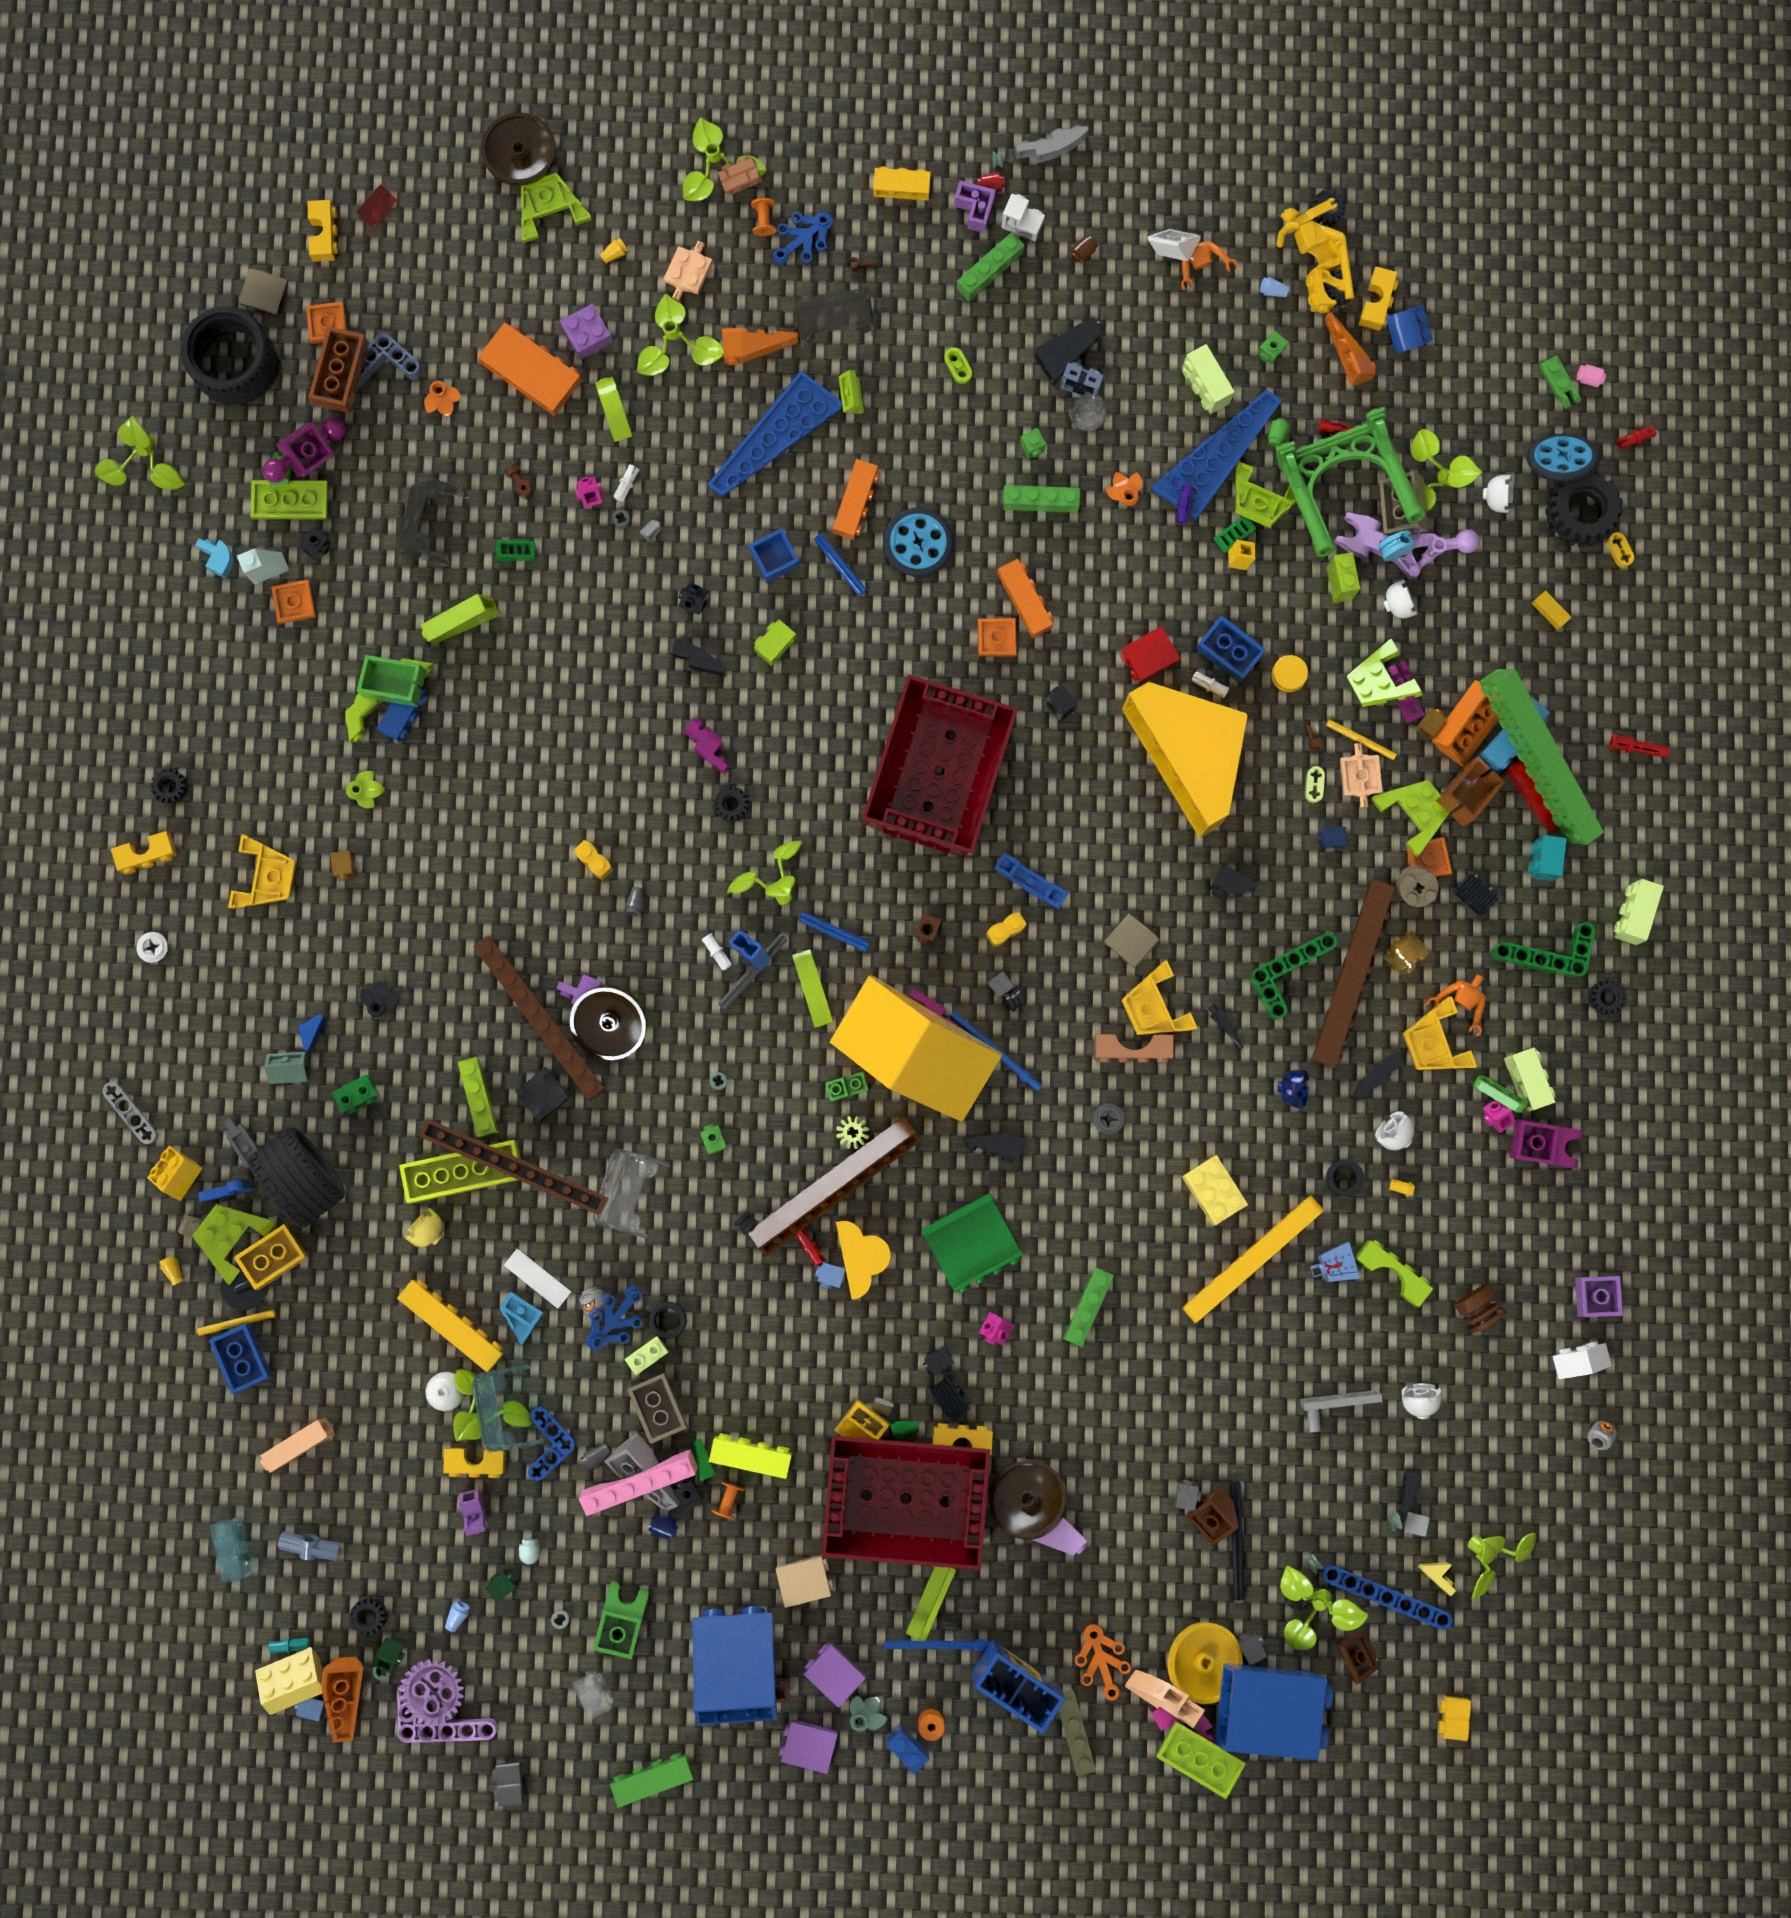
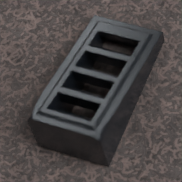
M1406 1470L1403 1477L1399 1511L1405 1514L1408 1513L1422 1481L1421 1477Z

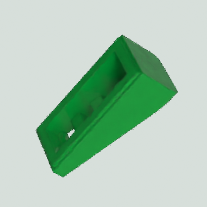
M1242 516L1214 537L1213 540L1225 554L1237 540H1245L1256 531V528L1248 518ZM1242 523L1248 531H1245V529L1241 525ZM1236 527L1242 534L1241 536H1239L1238 533L1235 531ZM1229 532L1236 539L1235 541H1233L1231 537L1228 535ZM1223 536L1225 537V539L1228 541V543H1229L1230 545L1227 546V545L1225 544V542L1222 540V537H1223Z
M497 540L495 543L496 562L535 560V541ZM525 546L529 547V555H525ZM505 547V554H502V548ZM510 547H513V554H510ZM517 547H521V554H518Z
M701 1439L693 1440L692 1444L694 1458L698 1466L697 1479L699 1482L714 1476L715 1471L711 1462H709V1457Z

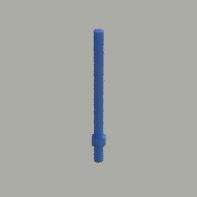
M955 1011L950 1015V1018L969 1034L1003 1053ZM1003 1053L1000 1060L1018 1074L1020 1080L1024 1083L1027 1082L1036 1091L1042 1087L1027 1069H1022Z
M974 1639V1641H884V1648L974 1649V1651H984L991 1641H984L983 1639Z

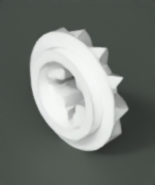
M149 932L138 940L137 953L146 962H158L168 952V943L161 934ZM151 942L154 945H160L158 948H155V954L151 950H146L151 947Z

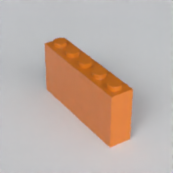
M504 322L478 356L480 364L553 416H556L582 382L579 371L574 367L569 368L564 365L565 362L560 357L550 355V351L546 347L536 345L534 339L529 335L524 336L519 333L520 330L515 325H508Z

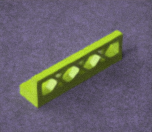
M934 1566L906 1634L917 1638L919 1641H926L956 1568Z

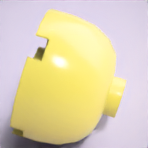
M431 1208L426 1210L428 1212L426 1216L421 1214L408 1229L410 1234H405L404 1236L414 1246L427 1247L431 1243L435 1245L442 1237L440 1235L443 1229L441 1218Z

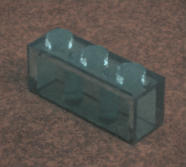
M238 1518L210 1524L222 1584L250 1576L251 1563L246 1559L247 1545L244 1540L242 1541L241 1533L243 1532V1527Z

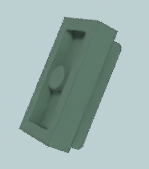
M306 1052L267 1054L264 1068L268 1083L306 1082Z

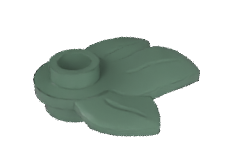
M855 1696L850 1703L852 1714L850 1725L853 1730L857 1732L865 1731L867 1728L876 1730L884 1725L887 1718L878 1713L880 1707L879 1697H869L864 1702L859 1696ZM862 1718L864 1722L859 1725L856 1723V1719Z

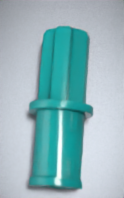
M287 1638L282 1641H270L269 1653L287 1652L291 1654L293 1651L308 1649L310 1642L308 1638Z

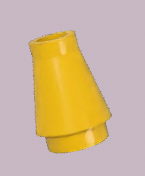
M618 238L617 240L614 239L600 256L607 264L614 259L626 255L625 252L628 249L623 241Z
M174 1255L159 1261L160 1269L171 1281L172 1285L183 1281L178 1258L175 1259Z

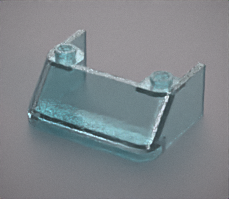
M530 1364L477 1374L472 1380L482 1445L488 1452H507L535 1447L543 1443V1439L516 1444L512 1433L502 1432L496 1393L501 1392L505 1387V1376L523 1373L530 1369Z

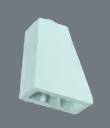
M254 548L237 556L244 574L254 585L289 571L282 552Z

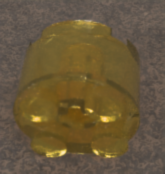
M1412 931L1405 933L1407 935L1405 939L1402 937L1397 939L1387 949L1386 953L1388 955H1383V958L1399 974H1404L1405 972L1409 974L1415 969L1416 966L1414 964L1419 959L1422 961L1429 954L1427 947Z

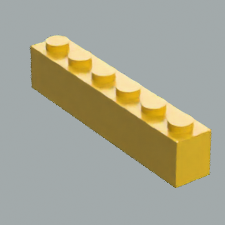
M411 1280L397 1299L483 1370L490 1372L505 1354L501 1351L503 1347L496 1341L490 1342L487 1339L488 1335L483 1330L473 1328L471 1326L473 1322L467 1317L461 1318L456 1314L458 1310L451 1304L445 1305L442 1302L443 1298L439 1294L428 1291V1285L422 1280Z

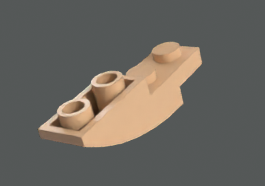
M1135 1670L1125 1684L1126 1688L1157 1709L1162 1707L1193 1729L1205 1711L1188 1699L1189 1695L1145 1672Z

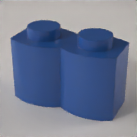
M738 931L729 941L730 945L744 959L749 960L758 969L763 970L772 960L771 955L757 941L752 940L742 931Z

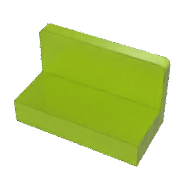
M848 370L839 376L843 412L862 414L864 409L859 377H856L855 370Z

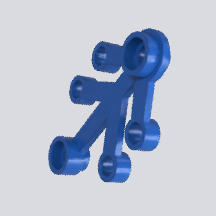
M795 212L792 214L793 224L800 225L804 223L812 224V226L805 229L788 227L784 223L778 225L777 231L780 236L791 235L798 237L785 248H779L774 251V262L777 265L786 264L788 262V255L804 243V252L801 254V260L805 264L811 263L813 259L811 253L812 238L817 231H819V239L815 244L816 250L824 252L827 249L825 241L826 230L830 229L833 224L831 215L826 212H820L813 217L802 216L800 212ZM796 216L801 218L799 221L794 220ZM824 218L827 221L825 223H821L820 220ZM785 228L786 231L780 232V229ZM824 244V247L819 248L818 245ZM779 253H783V254H784V256L781 257V258L778 257L777 255H778ZM809 255L810 259L805 260L803 257Z
M630 1286L625 1291L626 1299L614 1314L612 1306L615 1304V1298L611 1294H605L602 1297L605 1324L601 1329L599 1321L602 1319V1313L598 1309L590 1311L589 1317L591 1318L592 1332L588 1334L586 1339L587 1346L590 1349L599 1350L605 1343L619 1341L624 1344L629 1341L630 1336L625 1330H621L616 1334H608L611 1329L628 1326L633 1328L641 1327L642 1319L638 1315L620 1319L633 1303L641 1300L642 1292L638 1287ZM608 1298H611V1301L609 1303H606V1300ZM598 1313V1316L593 1318L594 1314ZM636 1319H638V1323L633 1324V1322ZM626 1334L624 1339H620L622 1335Z

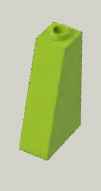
M476 594L421 624L422 635L426 641L437 644L500 616V613L493 598Z

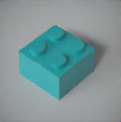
M1543 835L1531 844L1530 854H1533L1532 862L1530 861L1528 866V873H1530L1531 879L1554 881L1562 876L1567 838Z

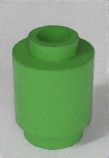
M1277 418V420L1272 421L1268 435V444L1270 446L1279 447L1281 444L1286 443L1290 430V424H1288L1287 420Z

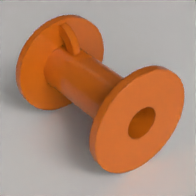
M769 198L753 200L751 206L758 212L759 226L753 228V234L757 236L775 234L777 228L770 225L769 209L775 206V201Z
M721 1481L727 1488L719 1510L712 1509L711 1512L735 1520L736 1517L730 1515L737 1492L738 1490L745 1491L746 1489L733 1483Z
M927 1709L920 1714L918 1719L920 1735L928 1741L939 1739L943 1735L945 1728L941 1713L934 1709Z

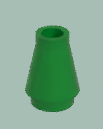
M893 1421V1423L889 1424V1431L892 1439L900 1440L911 1434L918 1433L919 1427L917 1421Z

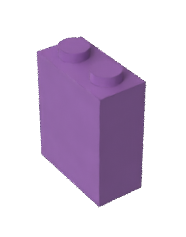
M831 1642L828 1646L824 1644L817 1652L819 1656L815 1661L811 1659L804 1666L806 1669L804 1675L839 1708L864 1681L866 1675Z
M792 1719L791 1724H786L784 1736H787L786 1743H781L779 1755L782 1756L781 1762L828 1774L838 1731Z

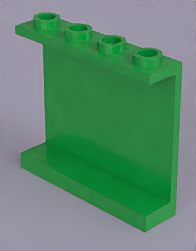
M990 1193L921 1230L954 1292L959 1291V1293L966 1291L970 1288L969 1284L975 1281L978 1284L986 1280L985 1275L991 1272L994 1275L1004 1270L1003 1266L1010 1263V1265L1021 1261L1020 1256L1023 1255Z

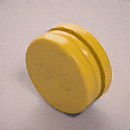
M1294 655L1280 658L1275 663L1271 672L1273 684L1283 692L1299 690L1308 677L1306 663Z

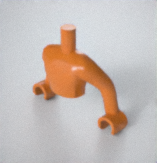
M1210 241L1200 242L1197 244L1189 261L1182 260L1183 281L1181 289L1185 291L1184 283H1189L1191 288L1193 285L1190 279L1189 262L1194 267V270L1201 269L1213 262L1211 258V252H1213L1226 264V270L1230 272L1228 265L1233 264L1235 269H1237V261L1230 259L1223 249Z
M1477 974L1471 984L1459 980L1445 988L1435 998L1428 999L1426 1005L1433 1000L1435 1002L1433 1008H1435L1439 1002L1456 991L1454 1002L1468 1011H1471L1476 1006L1473 1024L1469 1027L1468 1032H1471L1472 1028L1475 1027L1477 1029L1475 1036L1481 1034L1479 1024L1486 1002V996L1478 987L1484 978Z

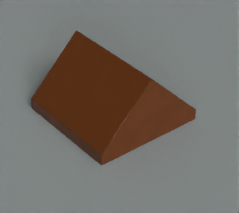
M1363 1631L1335 1643L1352 1681L1356 1684H1360L1380 1668Z

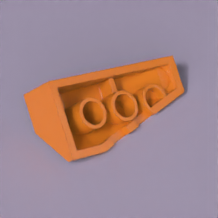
M1332 312L1327 313L1325 322L1351 387L1372 380L1376 374L1374 362L1370 361L1369 356Z
M747 328L722 329L724 362L729 365H738L739 363H744L799 343L798 333L774 331L772 334H768L764 330L759 329L755 333L747 332Z
M357 1657L336 1658L323 1668L321 1690L333 1742L353 1741L363 1674V1666Z

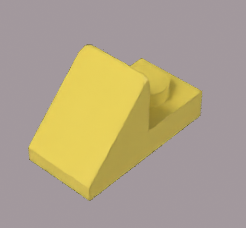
M1428 1563L1418 1566L1446 1594L1452 1596L1456 1590L1452 1587L1454 1583L1446 1576L1442 1578L1444 1573L1451 1567V1564Z

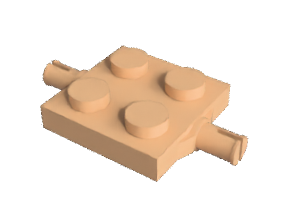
M697 241L694 250H687L678 246L664 277L665 283L671 284L676 288L672 296L674 300L680 301L683 291L699 294L713 263L711 258L701 254L705 245L703 242Z
M1362 743L1354 744V756L1340 758L1343 797H1360V808H1367V796L1382 793L1379 755L1369 756L1363 754Z

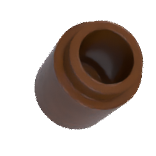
M1089 235L1083 237L1070 249V256L1076 263L1086 261L1096 251L1098 247L1097 242Z

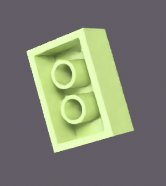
M1207 344L1187 354L1182 372L1186 379H1190L1194 393L1196 395L1199 394L1203 408L1208 410L1211 415L1229 405L1235 391Z
M1644 879L1628 885L1625 891V896H1627L1626 902L1622 904L1619 911L1621 918L1614 927V932H1616L1614 938L1634 945L1647 941L1664 886Z
M1535 1048L1504 1058L1517 1095L1527 1102L1524 1112L1555 1103V1092L1552 1087H1549L1547 1082L1549 1079L1545 1069H1542L1540 1063L1542 1061L1541 1055Z

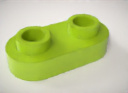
M958 348L948 349L945 353V363L954 380L959 384L968 383L972 377V370L965 356ZM951 357H956L957 360H956V361H951L950 358H951ZM965 373L966 376L960 377L959 374Z

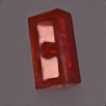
M380 184L357 210V213L361 219L374 228L395 204L397 199Z

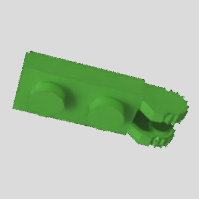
M1557 355L1539 365L1555 396L1559 398L1565 408L1571 406L1566 393H1569L1575 403L1581 401L1575 386Z

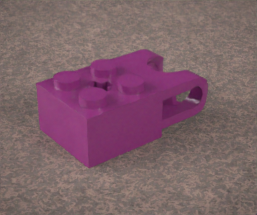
M1515 1120L1509 1158L1578 1168V1160L1566 1154L1565 1146L1571 1139H1582V1130Z

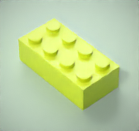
M722 1433L714 1438L709 1462L784 1479L787 1478L792 1458V1452H789V1448L778 1446L777 1449L769 1448L770 1444L759 1442L758 1445L751 1444V1440L746 1438L733 1440L731 1435Z

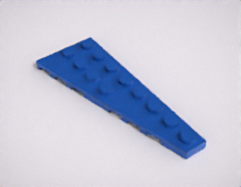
M800 371L707 484L708 487L723 498L843 408L842 401L803 371Z
M1264 391L1250 405L1222 426L1219 431L1210 436L1192 451L1189 456L1180 461L1177 466L1154 483L1151 490L1179 508L1177 503L1181 497L1182 485L1194 486L1191 500L1193 505L1190 508L1189 516L1197 520L1282 400L1270 391Z

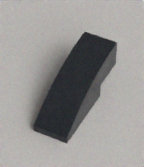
M675 639L672 656L689 661V669L723 677L727 676L726 669L709 653L693 644Z
M1398 1051L1381 1060L1362 1078L1352 1094L1353 1098L1391 1081L1388 1073L1405 1065Z

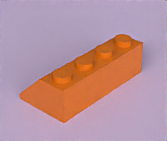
M1475 680L1432 739L1433 743L1442 753L1463 767L1468 763L1499 720L1497 714L1490 707L1491 703L1488 697L1482 693L1479 681Z

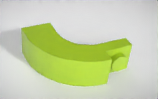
M613 377L602 378L600 381L595 382L614 442L632 437Z

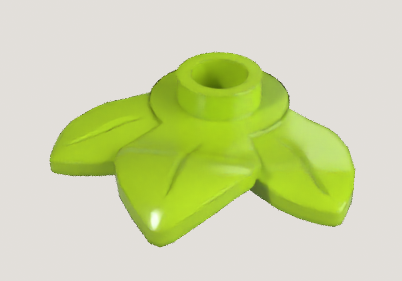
M364 771L357 775L355 781L347 785L346 794L349 798L356 800L361 807L374 808L373 798L380 796L385 791V788L380 783L373 781V771ZM353 787L359 788V792H358V793L353 792L352 788H353Z

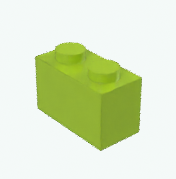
M780 620L776 623L772 622L767 628L768 632L763 637L760 636L754 643L755 652L771 666L797 638L796 633Z

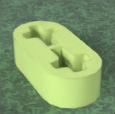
M1318 766L1312 767L1306 775L1305 798L1310 803H1317L1323 797L1325 773ZM1314 771H1317V774L1320 775L1316 783H1314V777L1311 776ZM1313 787H1316L1315 792L1319 794L1315 799H1313L1312 795H1309L1313 791Z

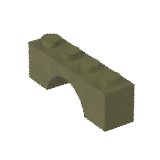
M1073 1689L1063 1691L1065 1701L1058 1712L1076 1775L1078 1777L1096 1772Z

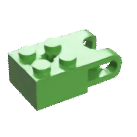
M612 1581L608 1589L593 1650L632 1659L648 1598V1589H640L635 1601L624 1603L618 1597V1582ZM620 1629L623 1636L615 1639L614 1634H612L613 1630Z

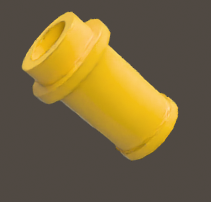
M1394 1178L1391 1179L1389 1186L1390 1191L1406 1194V1197L1408 1195L1412 1196L1415 1188L1412 1182L1406 1183Z

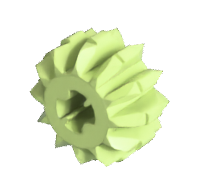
M849 1116L848 1124L844 1120L841 1121V1124L845 1126L844 1128L837 1127L838 1131H843V1133L837 1134V1138L844 1137L840 1144L843 1145L848 1141V1149H850L851 1143H854V1148L858 1149V1141L861 1145L865 1144L861 1137L865 1139L869 1137L866 1134H862V1132L869 1131V1128H861L865 1124L864 1120L857 1124L859 1117H855L853 1123ZM850 1128L858 1130V1134H855V1138H852L851 1135H847V1131L850 1132Z

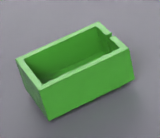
M365 655L357 692L363 698L418 707L422 692L419 687H423L426 670L420 664Z

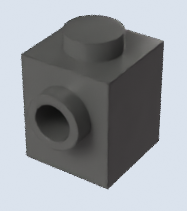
M1246 1632L1237 1640L1243 1656L1249 1665L1267 1657L1263 1649L1266 1647V1644L1261 1635L1257 1636L1255 1633Z

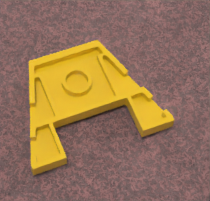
M241 835L239 852L258 855L252 892L231 891L228 908L236 909L289 900L297 862L246 835Z
M1167 960L1121 1000L1137 1035L1197 1029L1191 1013L1175 1020L1171 1019L1156 986L1157 983L1174 976Z
M1452 996L1444 999L1403 1033L1413 1064L1417 1070L1477 1067L1471 1050L1452 1056L1440 1024V1019L1458 1013Z

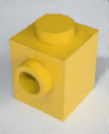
M1237 540L1228 551L1229 567L1247 570L1255 560V543Z

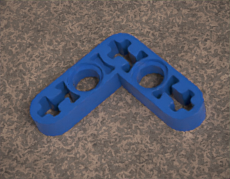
M239 1179L227 1182V1186L198 1192L199 1202H208L254 1191L253 1180Z
M545 1407L533 1409L531 1420L553 1445L529 1467L528 1475L534 1481H540L574 1450L576 1445L574 1438ZM536 1411H543L545 1413L543 1415L545 1420L547 1421L550 1418L552 1421L543 1428L541 1425L544 1424V1421L542 1419L536 1420ZM552 1424L556 1425L559 1429L558 1434L555 1436L548 1433V1427ZM563 1432L565 1436L562 1438L565 1441H571L569 1445L571 1448L563 1449V1442L561 1440L556 1442L554 1439L558 1438ZM552 1452L557 1455L556 1463L550 1464L547 1461L548 1453ZM542 1459L543 1463L550 1469L547 1470L545 1467L540 1472L542 1474L541 1477L539 1475L534 1476L533 1468H539L542 1465L540 1463Z

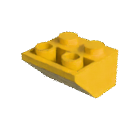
M169 1145L161 1154V1158L156 1166L151 1169L148 1179L162 1192L181 1201L203 1168Z
M857 1399L834 1431L842 1437L879 1440L889 1427V1422L861 1400Z

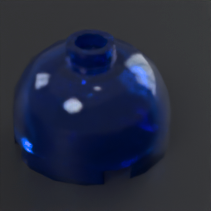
M1307 1070L1289 1071L1283 1076L1282 1081H1278L1277 1092L1281 1093L1282 1100L1290 1107L1304 1108L1303 1106H1306L1309 1087H1307L1305 1082L1309 1081Z

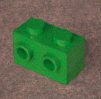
M367 1074L332 1092L343 1114L348 1113L349 1115L358 1112L359 1107L364 1104L369 1106L377 1101L376 1098L380 1096L371 1077Z

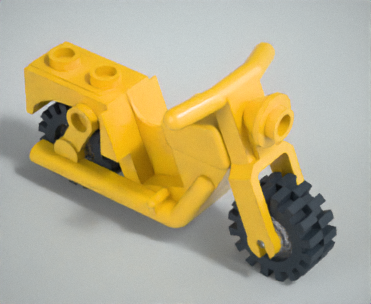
M1331 189L1319 192L1311 201L1309 207L1311 209L1302 215L1295 208L1284 210L1281 218L1286 224L1279 231L1276 242L1277 247H1282L1286 234L1296 231L1294 236L1300 253L1306 254L1309 252L1317 258L1318 266L1306 276V286L1309 291L1308 302L1311 306V312L1327 313L1332 307L1337 305L1338 308L1345 307L1357 293V286H1354L1356 280L1352 281L1353 276L1350 271L1346 236L1340 231L1329 228L1332 224L1335 225L1346 212V204L1343 205L1345 199L1341 200L1342 195L1339 194L1337 196L1336 190L1331 193Z

